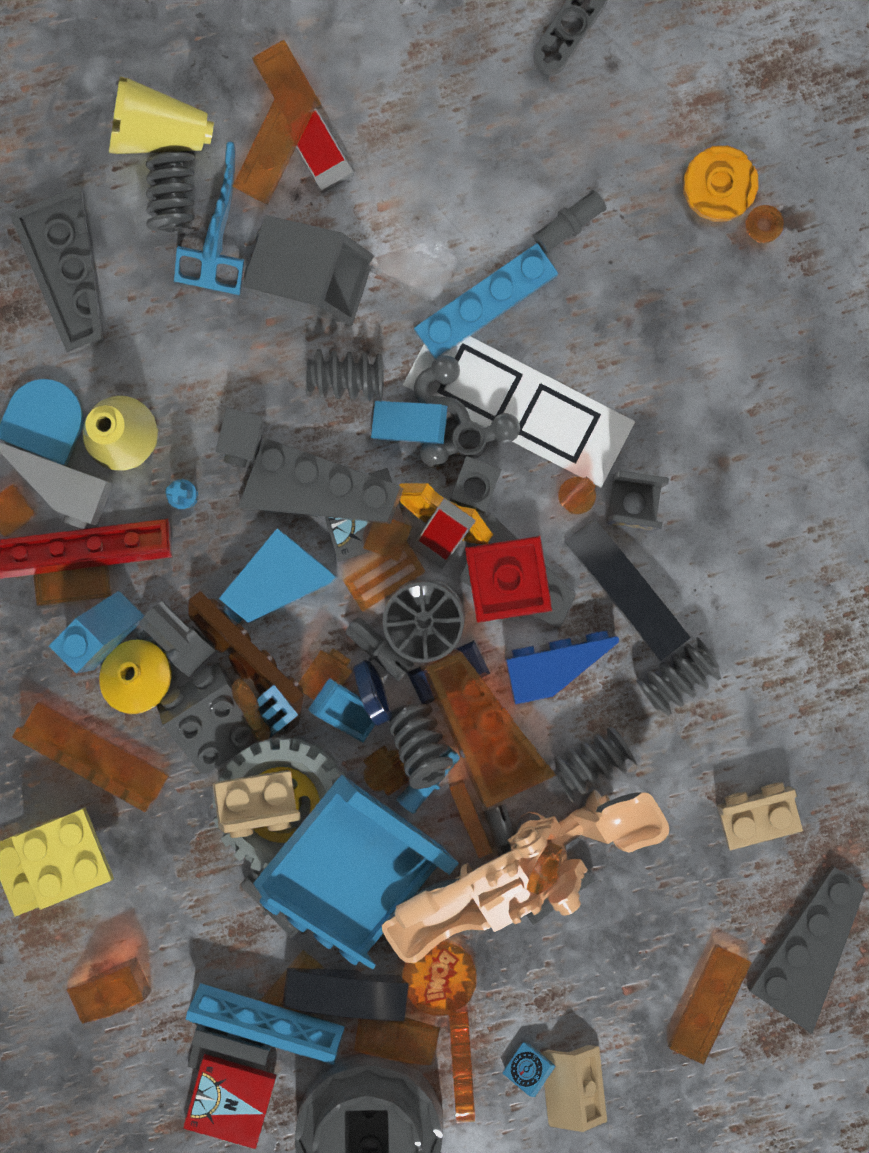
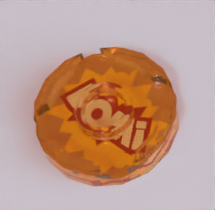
M448 939L436 945L418 962H405L402 971V979L409 983L408 999L418 1010L432 1016H447L461 1009L471 1000L477 986L476 967L471 955L460 944Z

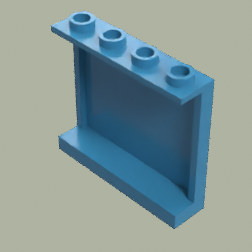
M341 774L254 881L253 885L262 896L259 902L269 912L278 915L281 911L287 915L286 919L299 931L305 932L308 928L314 932L313 936L326 948L331 949L334 945L340 949V954L350 963L357 965L360 961L373 970L376 964L367 952L383 934L382 924L387 917L396 909L397 905L415 895L436 867L450 875L459 862L443 845Z

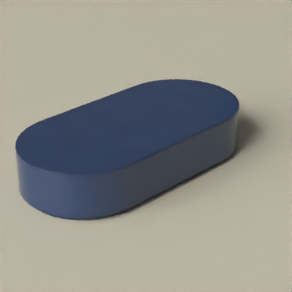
M364 660L353 666V671L363 706L371 720L379 726L389 721L392 713L384 684L378 671L370 661Z

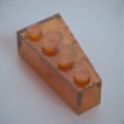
M454 649L442 659L420 664L478 799L487 808L557 776L461 651Z

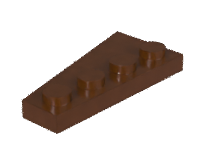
M199 591L189 599V618L219 653L228 651L230 654L228 656L229 661L242 680L250 678L254 682V686L259 693L257 698L273 685L276 686L298 714L297 717L283 727L288 734L299 725L304 699L302 687L293 677H286L277 668L276 661L266 650L260 651L251 642V637L240 624L234 625L225 616L226 613L217 600L214 598L208 599ZM271 698L264 706L268 709L276 704V702ZM282 710L278 711L282 715V717L285 716V713Z

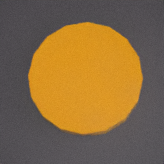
M728 145L712 146L699 153L689 163L683 177V194L689 207L700 217L713 222L730 221L741 216L754 202L759 189L758 173L755 166L748 160V156L741 150Z

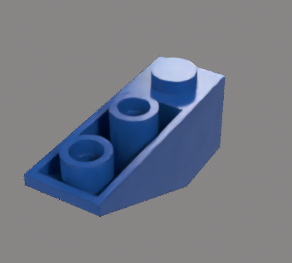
M608 630L586 634L587 642L572 645L571 638L548 642L549 650L535 652L534 646L511 650L513 657L505 658L514 703L520 704L553 697L618 644V636L609 637Z

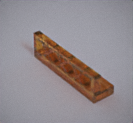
M37 702L25 725L17 727L12 738L143 812L153 807L170 777V774L42 702Z

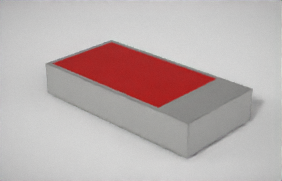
M317 108L284 126L321 193L354 176L352 168Z
M444 498L412 548L443 569L476 520Z

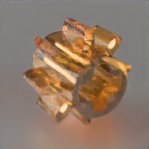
M382 746L363 760L364 764L368 766L363 773L364 780L369 788L374 791L380 792L384 790L386 795L390 796L409 782V779L405 776L404 763L400 760L399 751L390 750L388 752L386 746Z

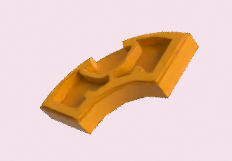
M428 483L399 484V486L404 488L399 501L420 520L427 523L444 500V497L439 495ZM452 503L476 520L462 541L488 544L493 533L478 512L473 508L462 507Z

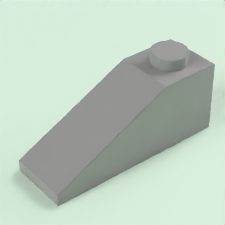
M0 443V453L54 511L65 515L63 522L81 529H85L87 523L98 526L113 485L112 483Z

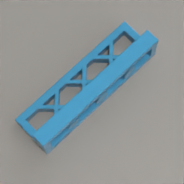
M200 983L186 1015V1020L192 1023L332 1065L335 1064L345 1028L342 1025Z

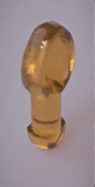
M242 679L235 680L231 688L232 697L238 708L243 712L252 730V735L259 742L269 739L271 732L258 711L259 704L254 693Z

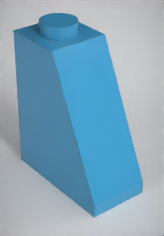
M277 528L219 599L226 604L223 607L224 612L234 621L240 624L244 619L247 623H252L332 584L338 577Z
M117 591L75 618L49 647L76 674L93 671L139 625V622L145 615L120 591Z

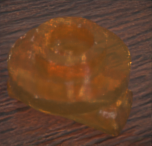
M587 476L585 478L572 477L566 480L559 489V504L568 513L575 515L583 514L594 505L596 500L595 488L597 486Z

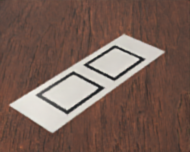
M471 336L444 354L452 356L458 361L460 374L456 381L451 384L443 385L436 381L429 385L431 395L457 399L464 404L471 421L483 427L490 426L493 419L500 414H512L520 423V433L512 442L602 487L635 423L634 420ZM425 345L420 350L403 383V386L413 391L416 378L422 371L430 368L434 361Z

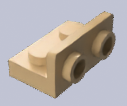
M289 770L212 782L218 827L222 832L230 833L231 838L254 834L253 828L268 826L269 831L288 829L292 827L291 822L301 820L300 812L296 810L292 776Z
M778 782L761 787L762 793L748 797L747 792H739L724 797L726 803L716 806L728 849L731 851L802 832L803 829L794 799L797 797L796 790L790 786L784 787L783 782Z

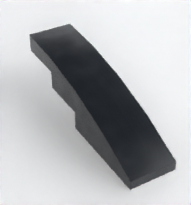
M595 519L564 541L607 598L613 602L659 661H662L691 638L639 571Z

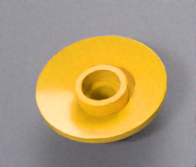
M138 639L123 642L105 658L101 666L99 675L101 693L107 703L120 712L127 714L147 712L158 705L165 697L171 683V666L168 657L157 645ZM130 668H134V676L130 680H126L127 671Z

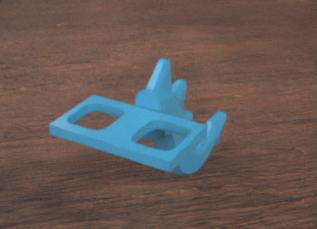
M228 141L226 143L224 180L208 227L203 251L181 246L177 247L174 282L240 295L244 259L220 255L223 251V234L230 211L234 186L236 155L234 142ZM182 256L197 258L201 261V276L199 278L186 276L180 272ZM218 264H227L238 269L236 285L217 281Z

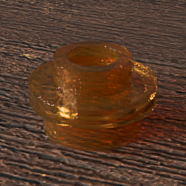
M760 205L748 214L745 227L748 235L754 241L769 243L777 239L781 234L784 220L781 213L775 207ZM766 219L770 223V229L768 231L759 229L758 220Z

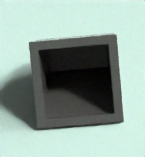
M265 215L262 227L257 232L256 245L251 261L245 269V279L242 287L261 298L352 326L375 255L342 232Z

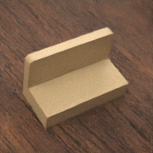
M586 1045L570 1052L543 1051L541 1054L556 1065L544 1083L549 1126L584 1132L606 1123L607 1114L599 1046Z

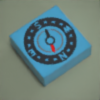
M523 1042L502 1074L527 1095L536 1097L556 1065L529 1043Z

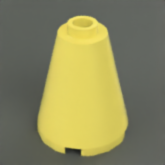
M119 77L109 153L135 154L202 151L203 143L211 144L214 122L207 121L208 113L132 79Z
M112 396L98 402L90 410L84 421L83 442L85 448L98 464L108 469L125 471L139 467L150 456L157 445L158 428L155 417L143 403L128 396Z

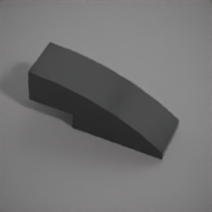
M287 968L282 1005L284 1008L333 1016L404 1021L409 983L399 975L363 974L359 970Z

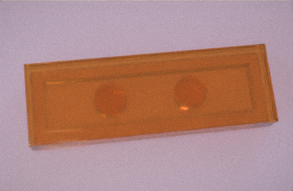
M281 84L232 187L268 205L318 102Z
M715 944L669 1042V1049L698 1063L705 1064L752 963L749 959Z

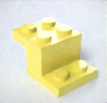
M86 807L0 841V881L15 917L38 907L42 910L114 879Z

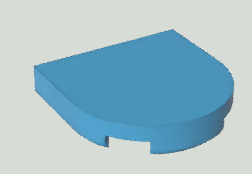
M38 379L28 382L14 393L0 423V439L67 466L83 428L84 415L81 404L74 392L60 382L50 379Z

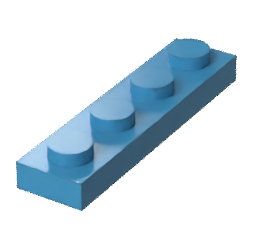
M536 243L414 327V331L435 360L556 278L559 273L538 243Z

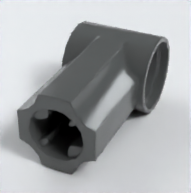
M163 601L155 605L139 622V625L167 651L166 656L188 677L216 651V648L203 634L194 627L190 628Z

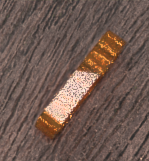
M468 1011L449 1013L456 1124L475 1122Z

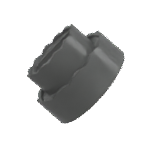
M367 1052L349 1055L335 1061L334 1065L330 1064L324 1068L306 1089L297 1116L295 1130L296 1153H441L444 1128L441 1105L429 1081L421 1072L406 1061L383 1053ZM363 1110H376V1112L367 1114ZM368 1141H372L377 1145V1149L373 1152H368L364 1149L363 1145Z

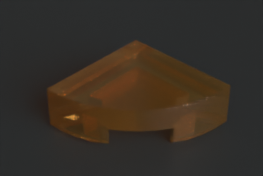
M550 843L544 849L532 870L526 890L539 895L557 882L564 852L563 847Z

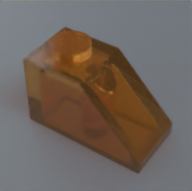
M136 957L66 989L82 1024L110 1017L144 1001L151 992V988Z

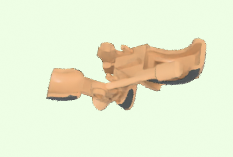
M594 789L587 798L585 806L576 809L560 822L557 821L555 816L545 818L537 812H527L518 821L517 833L507 840L511 845V851L480 866L474 871L466 863L461 867L460 876L422 889L405 902L396 906V909L382 924V932L400 959L407 963H416L436 945L456 933L466 930L485 931L490 927L496 932L511 923L518 924L521 922L520 918L528 913L538 914L546 898L549 899L554 910L559 911L562 916L570 915L581 905L578 892L581 888V879L584 878L587 868L581 859L568 860L567 844L582 835L606 844L613 841L618 849L625 852H633L664 841L669 834V824L652 795L645 792L630 793L610 800L607 795L601 797Z

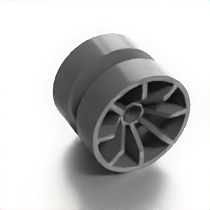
M432 577L415 578L400 586L388 601L383 614V630L389 645L403 658L419 663L437 661L451 653L461 639L465 624V609L459 594L448 583Z

